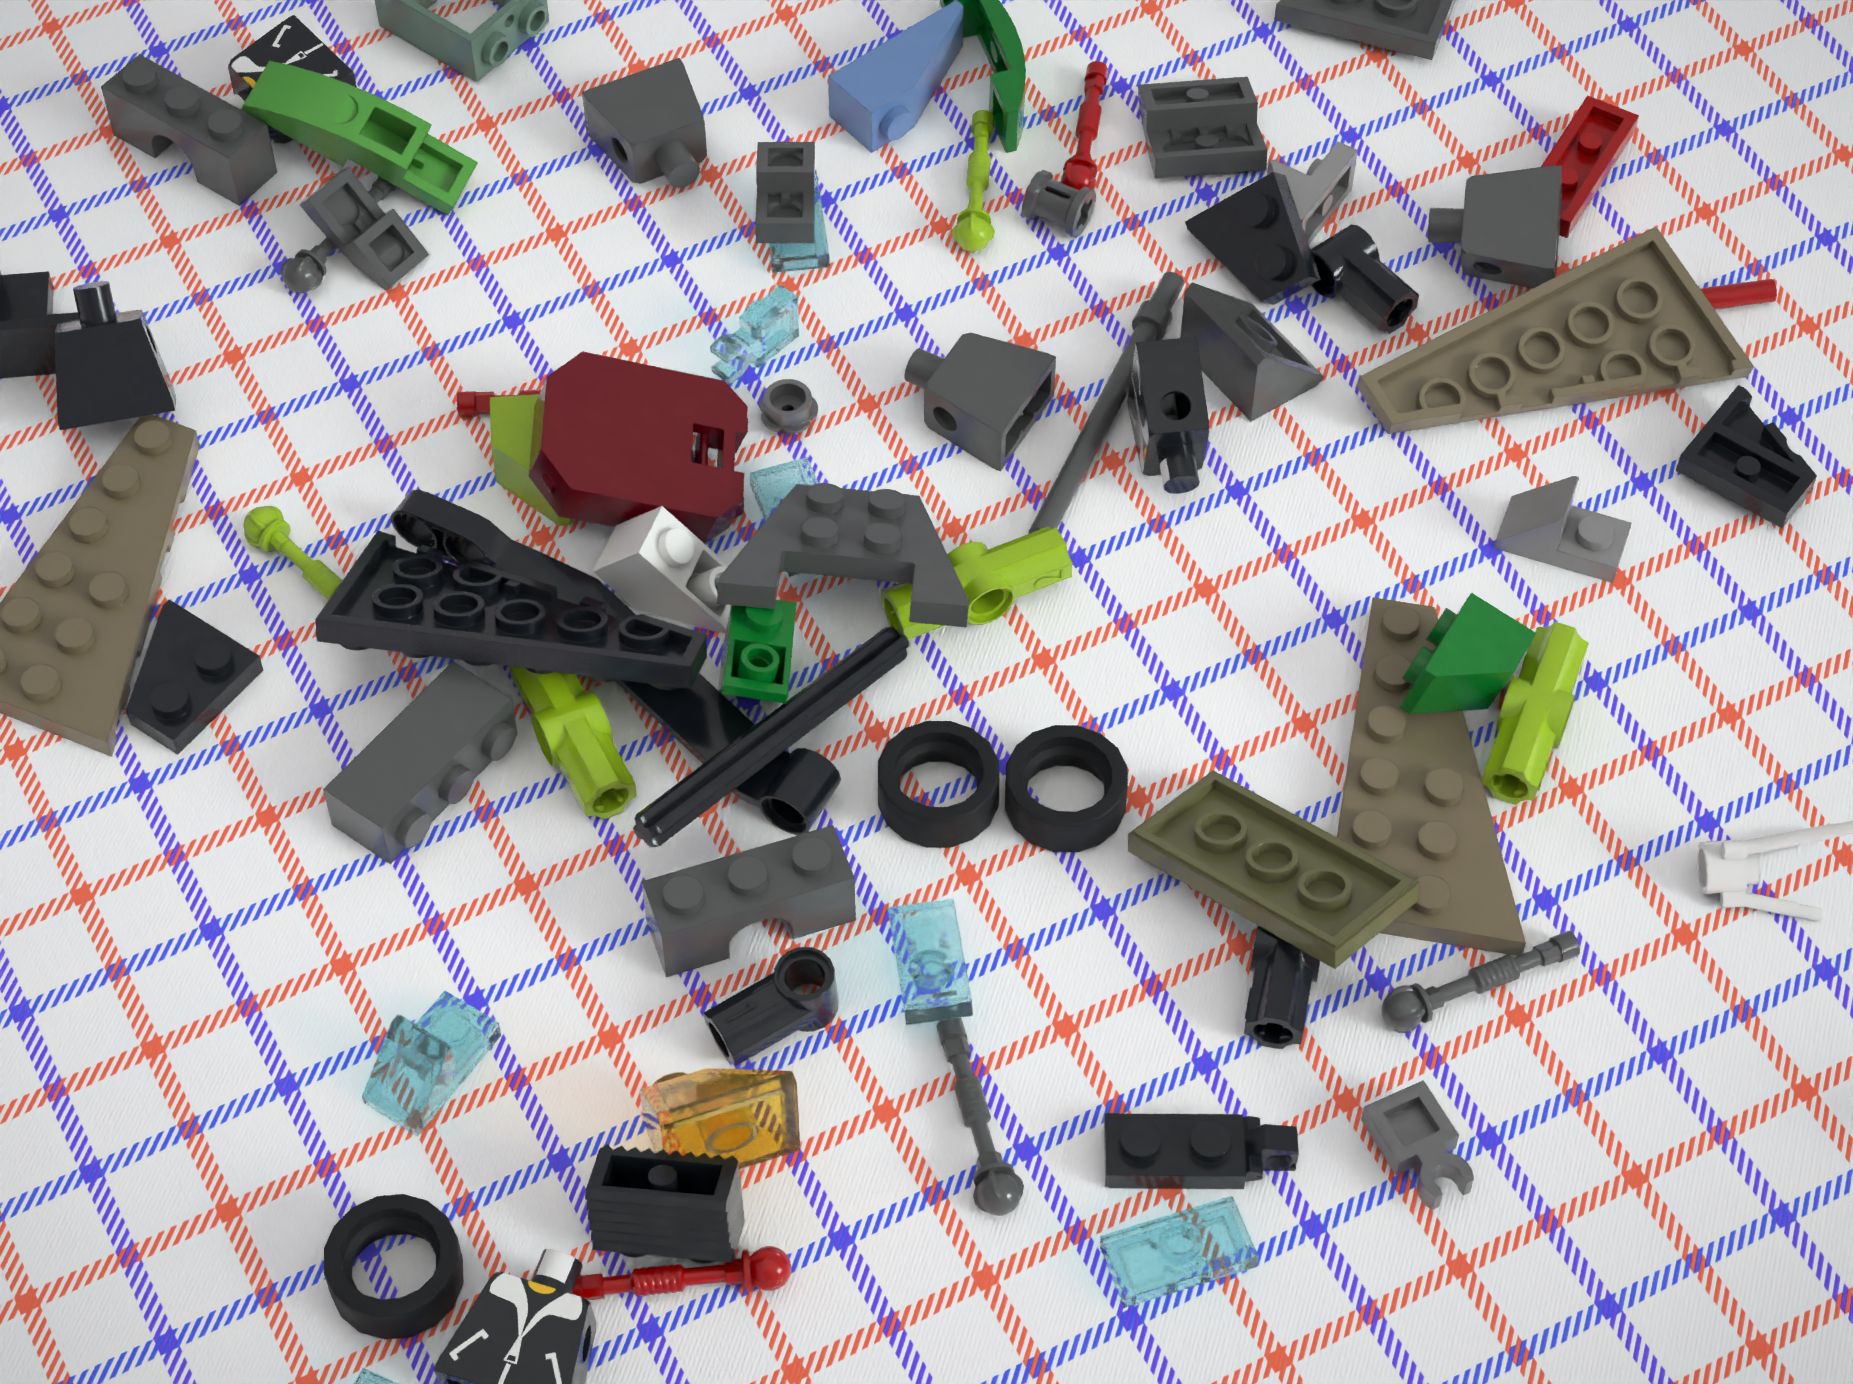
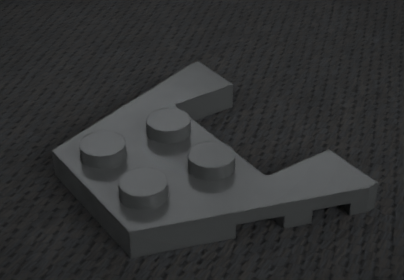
M817 483L814 485L796 484L720 575L718 580L717 604L775 609L781 572L908 583L913 585L909 622L967 627L969 599L920 496L902 494L892 489L867 491L840 488L830 483Z

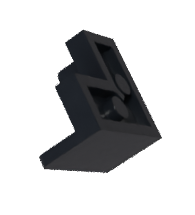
M0 270V379L56 374L55 330L57 324L78 320L79 315L78 312L53 314L54 286L49 271L2 275Z

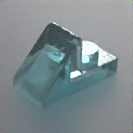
M444 991L416 1024L397 1014L390 1024L362 1094L363 1103L418 1137L501 1037L499 1022L447 991Z

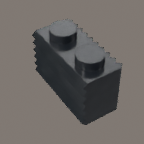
M608 1144L598 1151L585 1192V1200H587L586 1210H589V1230H592V1250L620 1252L624 1256L633 1258L645 1255L686 1258L699 1264H709L715 1261L732 1263L734 1261L745 1218L739 1162L733 1155L726 1159H723L720 1154L710 1158L706 1153L696 1157L692 1152L682 1156L678 1151L668 1155L664 1149L657 1153H654L650 1148L640 1152L636 1147L627 1151L623 1146L613 1150Z

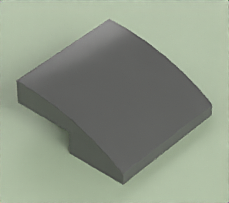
M1248 76L1138 85L1142 125L1155 178L1267 170V148L1257 124L1258 102Z

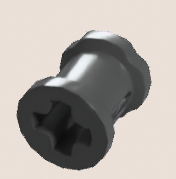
M1038 171L1026 190L1022 203V215L1029 220L1040 217L1065 228L1066 235L1077 238L1082 234L1090 221L1096 202V192L1088 187H1083L1080 190L1053 180V175L1049 171Z

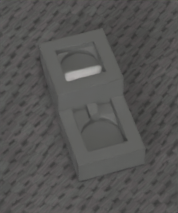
M758 142L756 164V243H814L815 142Z
M349 167L339 171L299 204L340 252L384 290L392 287L429 255L393 208L384 213Z

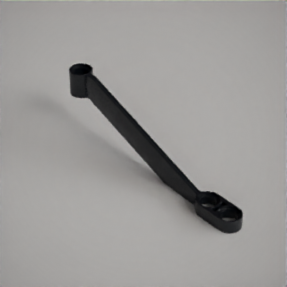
M411 490L391 514L392 525L404 540L417 548L426 545L441 550L442 559L457 566L472 562L483 563L557 587L558 599L579 605V601L587 596L606 602V614L621 619L636 615L597 578L512 540L490 520L422 490ZM700 673L691 689L662 690L648 683L615 680L618 685L702 764L755 725ZM796 748L791 753L787 751L782 752L732 792L739 799L760 808L766 819L774 826L787 833L800 835L809 832L838 788L841 777L834 764L826 757L806 748Z

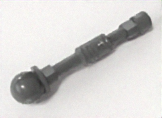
M378 176V179L372 184V188L368 192L378 203L398 187ZM327 237L319 245H315L311 251L301 249L295 255V258L288 259L282 264L281 275L288 289L295 293H307L321 285L323 277L327 272L325 266L327 257L336 249V246Z
M1566 931L1549 938V941L1533 947V950L1519 956L1512 957L1510 954L1471 968L1468 970L1467 976L1437 988L1431 986L1424 989L1418 983L1410 986H1399L1383 1000L1381 1007L1382 1017L1386 1024L1394 1029V1031L1398 1033L1411 1032L1420 1022L1427 1023L1431 1021L1433 1010L1443 1007L1445 1002L1473 991L1477 994H1482L1501 985L1518 980L1521 972L1539 965L1545 967L1555 962L1561 963L1580 954L1579 942L1571 931Z
M958 1016L946 1017L937 1023L936 1028L947 1062L953 1065L957 1081L953 1087L964 1125L967 1128H971L979 1155L976 1161L978 1170L973 1175V1181L976 1186L973 1193L974 1203L980 1210L995 1216L1007 1215L1020 1202L1024 1190L1023 1181L1015 1174L1011 1164L1003 1162L1001 1153L995 1151L987 1124L991 1120V1115L980 1079L977 1076H973L969 1062L971 1051L963 1021Z

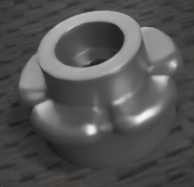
M782 379L772 383L766 389L759 403V408L763 412L761 414L762 423L768 429L783 434H796L806 430L810 426V420L815 419L818 414V404L812 397L810 389L804 383L794 379Z

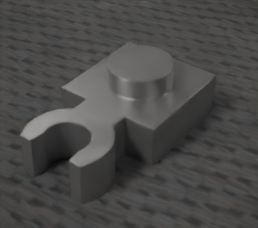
M1424 1080L1364 1106L1361 1121L1395 1175L1411 1168L1415 1169L1419 1176L1417 1192L1421 1201L1428 1208L1434 1210L1440 1206L1443 1193L1434 1181L1437 1178L1451 1179L1463 1196L1471 1192L1474 1175L1470 1165L1462 1157L1448 1153L1456 1148L1459 1134Z

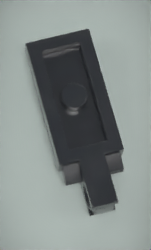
M1104 1114L1105 1187L1244 1189L1245 1182L1262 1180L1263 1171L1296 1170L1299 1156L1296 1126L1271 1124L1260 1126L1259 1117H1243V1114Z

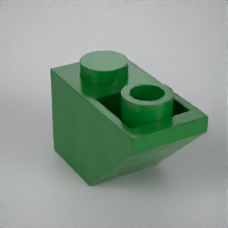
M1471 592L1457 614L1445 608L1427 636L1426 640L1436 647L1432 652L1422 646L1405 672L1402 679L1412 684L1399 708L1409 714L1488 709L1516 670L1536 632Z
M776 600L775 609L731 605L722 648L718 691L720 693L786 704L797 603Z

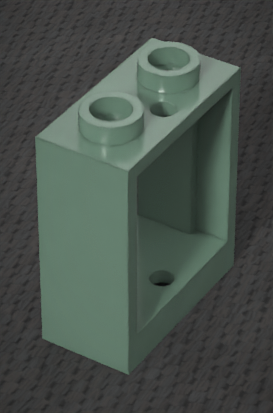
M375 0L380 27L475 82L482 79L493 68L503 64L512 52L531 36L537 35L549 22L547 0H491L502 8L470 34L427 9L437 0Z

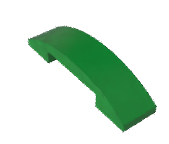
M940 0V4L943 8L955 0ZM957 0L963 5V38L977 35L993 70V74H990L989 111L994 115V127L1005 152L1017 151L1024 126L1026 80L1025 56L1017 29L999 0Z

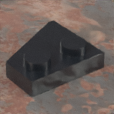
M1272 172L1185 221L1187 230L1261 302L1274 305L1321 280L1286 175Z
M1738 385L1682 452L1676 471L1772 524L1783 528L1812 492L1817 475L1801 455L1794 453L1789 448L1787 438L1774 422L1764 425L1750 407L1752 395L1747 389Z
M169 599L162 606L126 708L130 725L178 755L263 671L260 656Z

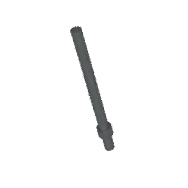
M1164 273L1151 299L1144 301L1140 305L1132 321L1133 333L1034 519L1028 534L1048 526L1051 529L1058 528L1128 394L1136 342L1162 340L1173 320L1171 309L1184 286L1183 278L1177 273Z

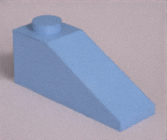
M957 0L953 1L828 75L829 117L871 153L891 141L900 139L909 130L914 128L963 47V5Z

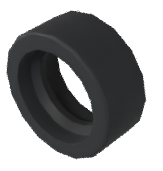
M925 721L904 728L887 742L878 760L879 810L888 827L904 840L926 848H951L971 841L990 826L999 807V760L990 742L973 728L952 721ZM927 762H949L961 766L977 779V789L975 793L963 802L948 807H929L915 802L905 795L900 789V779L915 766Z
M1053 725L1032 732L1015 746L1006 763L1005 811L1014 830L1029 843L1052 852H1080L1100 845L1117 831L1126 812L1128 767L1118 747L1105 736L1079 725ZM1055 766H1074L1090 772L1104 785V796L1095 805L1076 812L1056 811L1041 805L1028 794V782L1042 770Z
M406 1194L376 1196L352 1207L334 1225L324 1247V1276L340 1316L357 1331L384 1340L409 1338L436 1326L454 1308L464 1284L463 1257L458 1237L448 1217L427 1200ZM403 1234L422 1238L430 1243L436 1255V1269L433 1276L420 1289L401 1298L392 1299L374 1298L364 1295L357 1289L352 1278V1265L356 1257L369 1244L386 1236Z

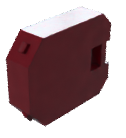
M582 351L546 378L536 401L529 478L559 517L616 527L620 523L663 506L705 544L727 530L733 519L739 517L744 512V473L734 471L735 453H737L748 432V406L723 380ZM693 432L698 433L695 443L694 463L691 462ZM708 448L718 450L717 467L708 466Z

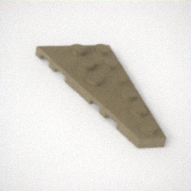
M1654 227L1361 375L1357 388L1386 432L1392 434L1745 378L1749 376L1754 365L1659 229Z
M153 414L139 417L0 602L1 714L108 756H113L117 741L115 729L121 709L125 710L131 692L129 686L130 676L135 659L139 656L141 657L162 582L160 570L165 553L170 552L174 540L173 524L179 504L185 501L200 448L196 430Z
M1373 597L1337 838L1420 882L1419 901L1380 932L1381 934L1519 956L1523 954L1526 942L1463 711L1409 714L1399 708L1412 684L1402 679L1405 672L1422 646L1432 652L1436 647L1426 640L1438 621L1436 609L1432 606Z

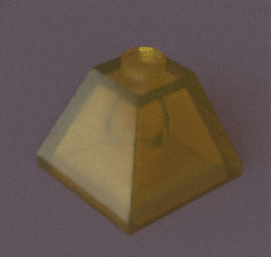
M705 1068L689 1074L684 1072L671 1073L659 1078L653 1085L639 1089L643 1120L654 1153L664 1149L668 1155L675 1151H678L682 1156L692 1152L696 1157L706 1153L710 1158L720 1154L723 1159L733 1155L739 1162L740 1170L801 1150L797 1082L792 1071Z

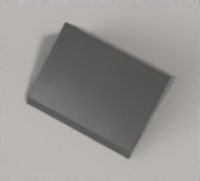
M1193 282L1185 290L1180 338L1196 337L1202 372L1250 422L1316 387L1324 378L1308 359L1252 303Z

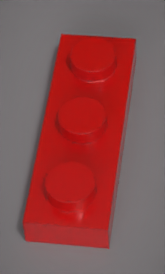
M1587 95L1541 165V167L1562 166L1560 236L1568 238L1635 133L1639 115Z

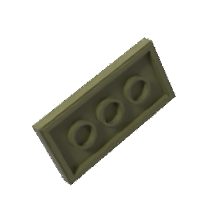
M1214 770L1128 833V852L1333 969L1340 966L1419 901L1420 882Z

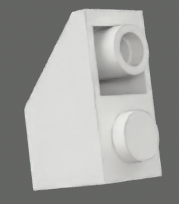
M663 506L616 525L593 570L598 577L636 610L717 633L726 630L731 605L717 604L718 580L720 575L729 566Z

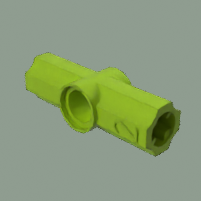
M1049 526L990 549L982 542H970L960 545L947 554L969 599L967 622L972 625L991 623L1003 616L1014 604L1016 598L1072 577L1073 564L1067 551L1066 542L1057 528L1051 529ZM898 583L881 590V604L884 608L889 627H894L900 635H906L909 640L946 626L909 622L913 585Z
M1554 622L1550 626L1536 628V635L1528 647L1519 677H1512L1496 725V730L1499 732L1487 761L1482 783L1493 793L1494 798L1516 805L1520 801H1534L1545 776L1552 749H1558L1574 703L1575 695L1572 692L1586 656L1589 642L1580 637L1576 628Z
M509 666L513 683L516 684L522 700L526 703L532 714L531 720L534 732L545 758L552 767L559 765L585 816H597L604 820L623 812L625 806L637 797L636 785L633 776L629 773L621 755H619L613 744V735L608 718L596 694L593 691L586 693L576 674L561 672L536 674L522 667Z

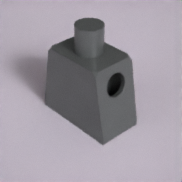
M680 58L582 92L588 136L632 182L642 184L665 175L671 186L683 188L697 179L700 173V167L697 163L702 162L707 157L705 121L685 66Z
M1552 165L1469 177L1466 179L1464 208H1430L1428 242L1461 243L1462 272L1471 277L1528 288H1535L1555 278L1557 274L1562 203V166Z
M970 332L961 335L945 358L921 348L916 349L907 363L904 379L924 389V422L929 429L991 468L1001 472L1054 397L1056 356Z

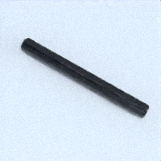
M894 627L883 628L787 700L786 704L783 703L638 812L634 818L636 825L633 827L637 838L643 839L649 847L654 848L661 846L906 659V648L910 644L906 635H900Z

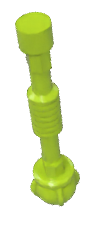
M978 110L972 115L971 132L974 134V149L968 157L966 186L970 190L969 204L967 209L959 213L957 225L952 229L953 239L962 249L972 253L984 249L995 234V230L991 225L990 215L982 210L984 191L989 186L991 157L987 153L989 136L992 135L994 129V115L987 110Z
M260 506L247 513L243 523L244 536L247 543L256 548L260 547L264 552L278 550L303 571L302 577L329 600L343 580L321 560L311 559L289 538L291 527L284 520L281 510L274 506Z

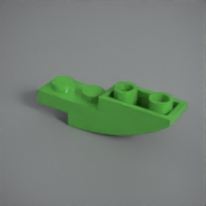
M269 61L241 109L336 164L344 167L349 159L448 216L478 164L472 158L429 135L428 132L432 124L407 110L348 83L288 64Z

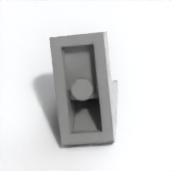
M1337 141L1323 160L1315 159L1306 174L1276 160H1270L1268 163L1267 175L1272 172L1286 175L1308 244L1312 242L1352 191L1358 150Z
M1571 476L1511 496L1495 540L1494 549L1613 583L1632 522L1573 506L1579 477Z

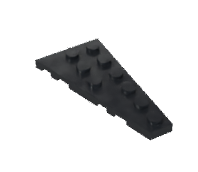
M382 531L376 532L315 619L317 642L340 644L349 650L358 651L372 648L402 652V654L411 658L435 656L459 659L473 666L498 664L522 667L536 674L561 672L585 675L599 682L624 680L648 683L662 690L691 689L707 658L706 634L643 614L621 619L606 614V602L587 596L579 601V605L558 599L557 587L479 562L466 563L459 567L445 563L442 560L441 550L426 545L417 548L416 553L396 547V536Z

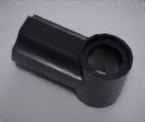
M1351 224L1311 249L1321 279L1311 285L1312 288L1323 297L1328 298L1338 293L1379 331L1385 330L1389 334L1396 331L1405 324L1407 318L1417 308L1419 294L1380 261L1375 242L1360 226Z
M1257 926L1250 971L1255 972L1246 1007L1244 1034L1255 1039L1260 1046L1284 1049L1289 1045L1301 1044L1311 983H1317L1320 961L1260 926Z
M813 947L795 948L785 953L778 960L774 973L703 1013L705 1023L725 1059L730 1061L735 1067L798 1030L814 1032L825 1028L834 1020L838 1012L839 999L834 966L831 959L821 950ZM804 984H814L821 987L815 993L809 995H799L792 992L798 986Z

